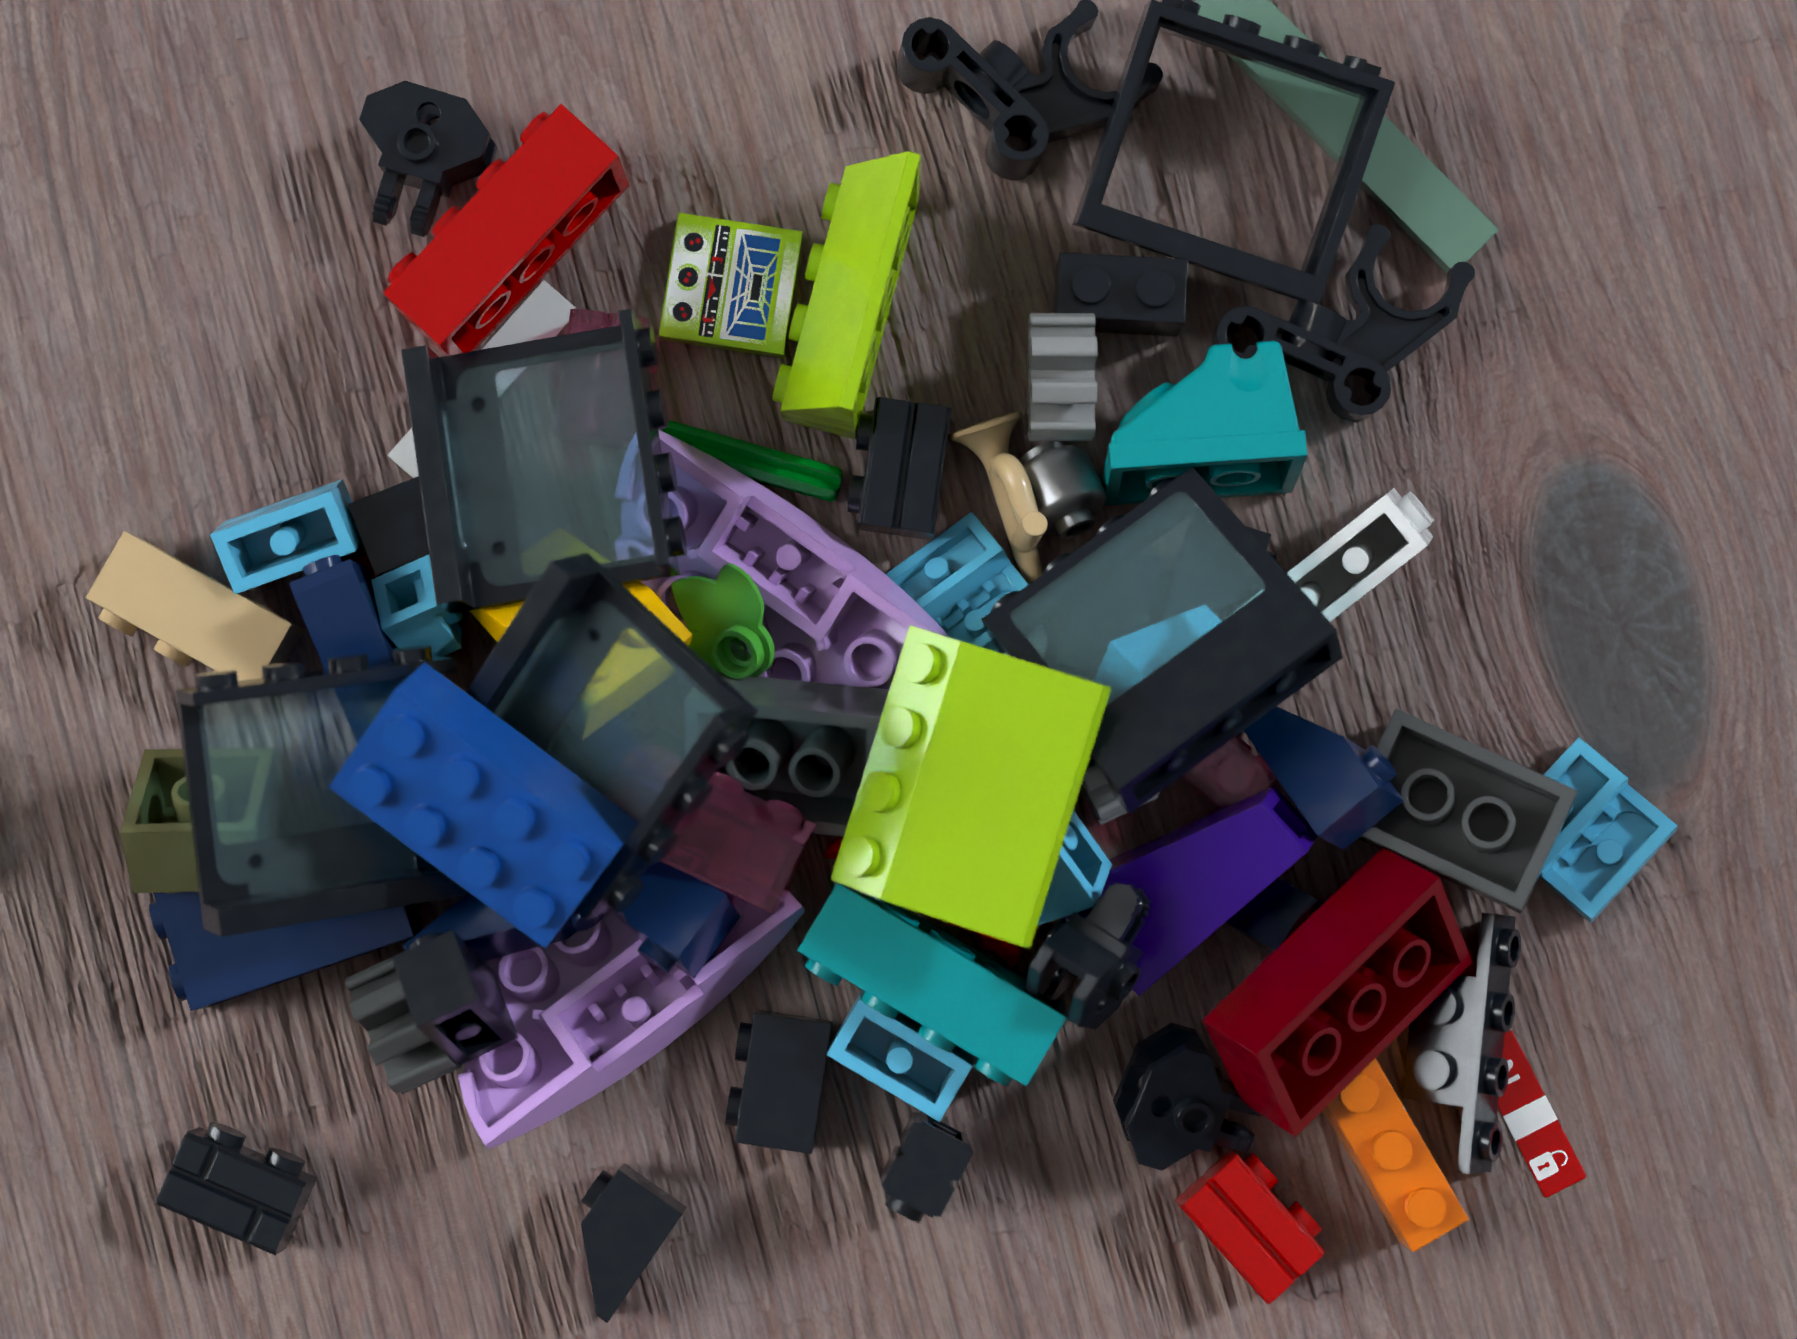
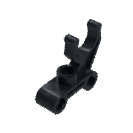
M1091 0L1079 1L1077 7L1068 17L1048 30L1040 51V75L1029 73L1028 68L1020 57L1004 43L993 40L981 53H978L950 25L941 19L931 17L918 19L906 29L903 34L896 64L898 77L904 86L913 92L923 94L936 92L940 88L945 87L990 131L985 149L986 162L993 173L1002 179L1012 181L1024 179L1034 172L1039 165L1048 142L1105 127L1116 91L1103 92L1089 88L1078 80L1070 68L1067 55L1070 43L1080 34L1090 30L1098 16V8ZM917 51L920 55L926 56L932 51L938 55L940 60L938 61L930 55L922 61L916 57L914 52ZM1148 63L1133 110L1149 94L1156 92L1163 79V71L1155 63ZM1008 136L1020 137L1026 141L1027 147L1025 151H1016L1008 147L1006 144Z
M1374 224L1364 234L1360 252L1345 275L1348 300L1356 312L1355 320H1347L1328 308L1303 300L1297 301L1288 322L1258 308L1241 306L1235 307L1223 316L1213 332L1211 344H1229L1226 335L1227 330L1236 332L1242 324L1247 325L1256 333L1258 342H1279L1282 346L1285 363L1328 382L1326 390L1327 402L1334 414L1343 420L1352 422L1365 420L1383 408L1390 397L1392 386L1387 372L1457 318L1464 291L1475 277V269L1467 262L1456 263L1447 273L1444 293L1436 304L1428 309L1412 312L1398 309L1383 299L1375 285L1373 270L1376 257L1383 246L1389 241L1391 234L1384 225ZM1249 345L1243 353L1237 352L1234 349L1233 352L1238 357L1247 359L1255 355L1257 346ZM1358 375L1367 380L1365 390L1373 395L1369 405L1361 406L1350 401L1352 390L1344 385L1347 376Z

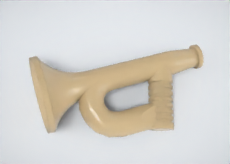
M1020 410L953 431L948 433L949 440L958 442L973 451L984 465L1014 559L1023 578L1030 584L1043 575L1037 543L1046 531L1048 524L1045 516L1038 512L1036 498L1023 465L1014 455L1009 454L1011 433L1021 418Z

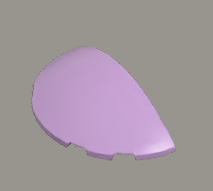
M658 430L662 454L670 452L675 465L677 491L668 492L671 517L680 516L686 536L687 554L677 556L680 575L640 582L649 587L686 628V623L673 595L672 583L680 578L702 576L716 581L721 568L727 563H732L743 569L758 587L764 601L762 625L767 629L774 643L775 655L772 665L759 677L890 690L909 625L950 637L915 600L886 574L819 522L748 476L707 453ZM637 433L628 449L616 491V499L622 501V536L615 543L618 561L655 555ZM741 640L743 648L750 653L747 645Z
M677 841L667 855L726 894L741 915L740 919L694 979L676 966L667 974L645 959L637 951L643 942L627 924L622 912L615 913L613 910L607 911L601 921L590 929L577 931L569 939L551 943L546 949L540 946L486 960L485 963L495 973L519 1038L464 1063V1073L458 1074L464 1104L483 1144L488 1149H491L557 1118L597 1095L659 1053L727 997L767 957L805 912L803 906L787 888L769 873L750 861L744 860L743 864L730 858L713 854L705 845Z

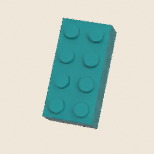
M840 883L835 885L797 950L808 957L804 966L816 976L836 986L839 985L842 978L864 990L865 993L861 1000L866 1005L891 1019H895L899 1011L920 1023L921 1027L918 1034L925 1040L949 1053H952L956 1045L976 1056L978 1060L974 1067L1004 1086H1009L1012 1079L1025 1086L1028 1085L1067 1018L1065 1001L1060 998H1056L1054 1001H1049L1044 997L1040 999L1035 998L1025 991L1027 979L909 909L870 896Z

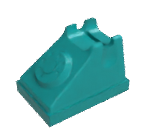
M1257 342L1255 355L1247 359L1238 357L1233 352L1232 344L1212 345L1207 351L1205 360L1199 367L1177 384L1172 382L1163 383L1137 402L1120 421L1118 429L1113 433L1111 443L1108 446L1101 481L1106 494L1103 506L1142 503L1148 498L1156 485L1167 478H1177L1190 467H1193L1220 498L1292 493L1308 454L1305 430L1299 429L1282 346L1279 342Z

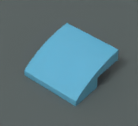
M972 512L886 573L951 638L995 652L998 651L993 646L981 619L991 612L995 603L1004 595L1013 591H1021L1029 585L1011 564L1004 549Z
M1578 737L1544 774V776L1578 790L1539 878L1588 922L1592 923L1677 831L1678 825L1628 785V777Z

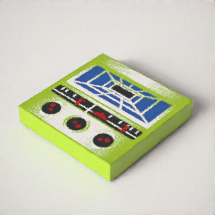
M678 212L658 335L660 340L784 359L803 242V231Z

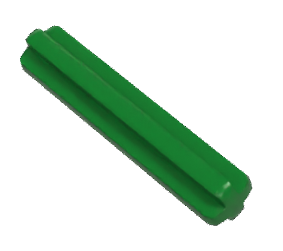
M672 420L668 421V428L662 429V432L707 453L754 481L829 502L835 501L838 497L843 480V471L839 467Z

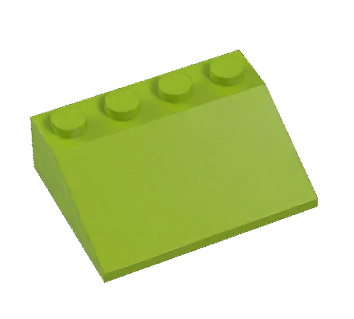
M906 151L848 165L845 167L841 185L833 182L829 183L821 214V219L831 221L825 245L813 243L805 273V280L814 282L809 305L798 303L790 327L789 340L798 342L792 366L781 364L772 396V401L782 403L780 409L782 421L856 439L861 412L864 409L919 202L921 154Z
M909 625L830 880L878 899L1022 947L1030 948L1111 687Z

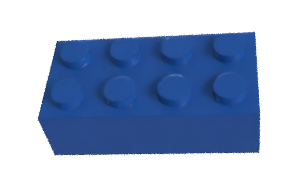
M426 662L394 689L328 787L544 949H546L573 915L639 823Z

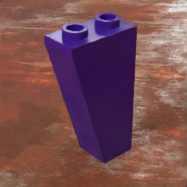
M1275 786L1109 859L1112 866L1103 891L1109 888L1108 885L1113 886L1115 882L1127 886L1131 884L1135 889H1144V893L1152 901L1150 903L1152 910L1148 913L1149 917H1145L1144 921L1146 923L1133 942V945L1144 951L1137 962V966L1141 968V973L1132 989L1138 996L1144 993L1305 855L1317 838V834L1310 824ZM1092 908L1077 913L1088 916ZM1071 915L1062 917V918H1060V919L1069 920V918L1071 917Z

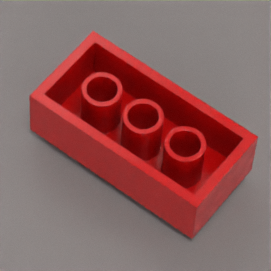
M560 104L550 115L545 111L537 115L522 132L520 141L523 144L506 162L500 158L489 165L476 183V188L479 191L462 209L455 205L447 210L432 229L431 233L435 238L418 256L414 252L404 256L387 277L390 285L383 294L406 320L446 356L475 351L630 186L619 156L563 104Z

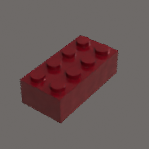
M1382 847L1202 1020L1243 1103L1296 1137L1472 963L1440 878Z

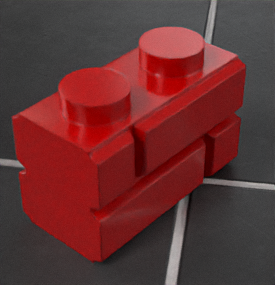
M1231 1149L1217 1160L1204 1175L1199 1177L1181 1193L1175 1202L1268 1305L1291 1286L1297 1277L1303 1275L1323 1256L1325 1251L1314 1240L1322 1229L1297 1201L1286 1209L1270 1189L1279 1181L1253 1152L1245 1160H1242Z

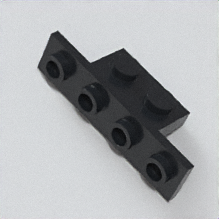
M1482 913L1476 977L1459 975L1409 1024L1402 1098L1463 1107L1457 1172L1460 1173L1491 1172L1492 1162L1498 1159L1502 1148V1127L1499 1123H1496L1498 1097L1504 1095L1509 1078L1508 1062L1505 1058H1502L1505 1032H1509L1515 1016L1514 997L1512 994H1509L1511 968L1517 965L1521 953V936L1519 931L1515 929V916Z

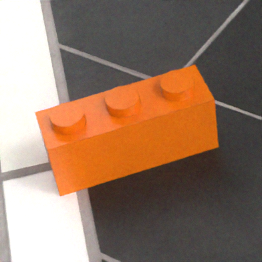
M1375 1058L1323 1109V1112L1399 1243L1410 1251L1415 1252L1468 1221L1469 1218Z

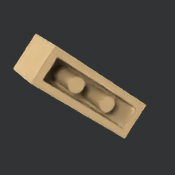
M123 531L86 596V599L103 607L98 619L132 637L137 628H140L159 639L154 650L185 667H188L194 658L214 669V672L236 670L238 681L263 678L262 666L285 663L304 631L302 627L241 593L234 594L232 588L126 531Z

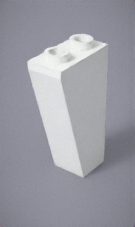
M1393 488L1289 570L1287 574L1331 622L1428 546L1433 535L1427 528L1431 526L1434 519L1411 491L1401 497Z

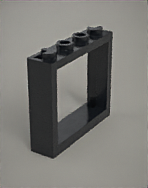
M1150 0L1144 7L1072 225L1173 259H1188V264L1296 300L1319 304L1395 82L1379 77L1382 68L1366 63L1367 60L1346 55L1343 64L1321 57L1319 54L1322 46L1312 41L1292 35H1285L1282 44L1259 36L1262 26L1248 19L1225 14L1221 23L1198 15L1201 5L1191 0H1162V2ZM1159 31L1359 98L1301 271L1102 204Z

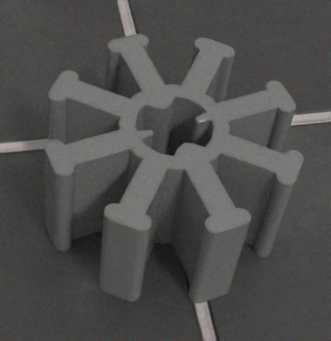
M392 957L346 978V986L355 1000L349 1003L353 1017L368 1032L370 1044L366 1046L376 1066L383 1064L388 1079L387 1083L395 1094L400 1091L402 1094L407 1093L462 1067V1065H458L416 1027Z

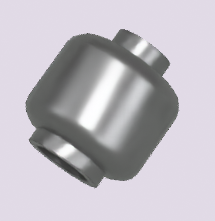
M1049 441L1034 447L1021 457L1020 462L1030 480L1038 512L1047 519L1048 525L1044 534L1058 533L1061 539H1071L1087 532L1095 525L1093 516L1103 507L1106 494L1091 460L1083 448L1073 445L1066 446L1064 441Z

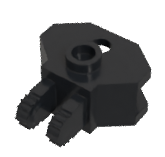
M408 81L400 82L367 95L359 120L382 152L378 166L383 171V177L373 206V222L385 226L390 224L397 212L398 202L404 185L420 189L410 217L411 234L425 237L431 230L441 197L449 198L452 186L480 176L493 163L497 146L467 99ZM439 118L433 125H428L431 120Z
M1115 882L1113 886L1108 885L1109 888L1103 891L1104 896L1099 897L1088 916L1073 912L1069 920L1061 919L1053 927L1029 967L1025 991L1039 999L1044 997L1049 1001H1054L1078 977L1082 979V982L1073 994L1068 1020L1079 1027L1096 1030L1119 1008L1140 976L1141 968L1137 966V962L1144 951L1133 945V942L1146 923L1144 921L1145 917H1149L1148 913L1152 910L1150 908L1152 901L1148 899L1144 889H1135L1131 884L1127 886Z
M1176 1023L1168 1024L1136 1044L1113 1099L1124 1136L1127 1141H1130L1138 1164L1161 1171L1197 1149L1210 1152L1213 1144L1229 1149L1233 1148L1236 1151L1248 1152L1255 1134L1239 1123L1224 1119L1229 1108L1258 1117L1263 1116L1243 1103L1233 1082L1224 1079L1219 1069L1214 1067L1211 1055L1196 1030ZM1144 1075L1142 1079V1086L1140 1088L1138 1083L1140 1078Z

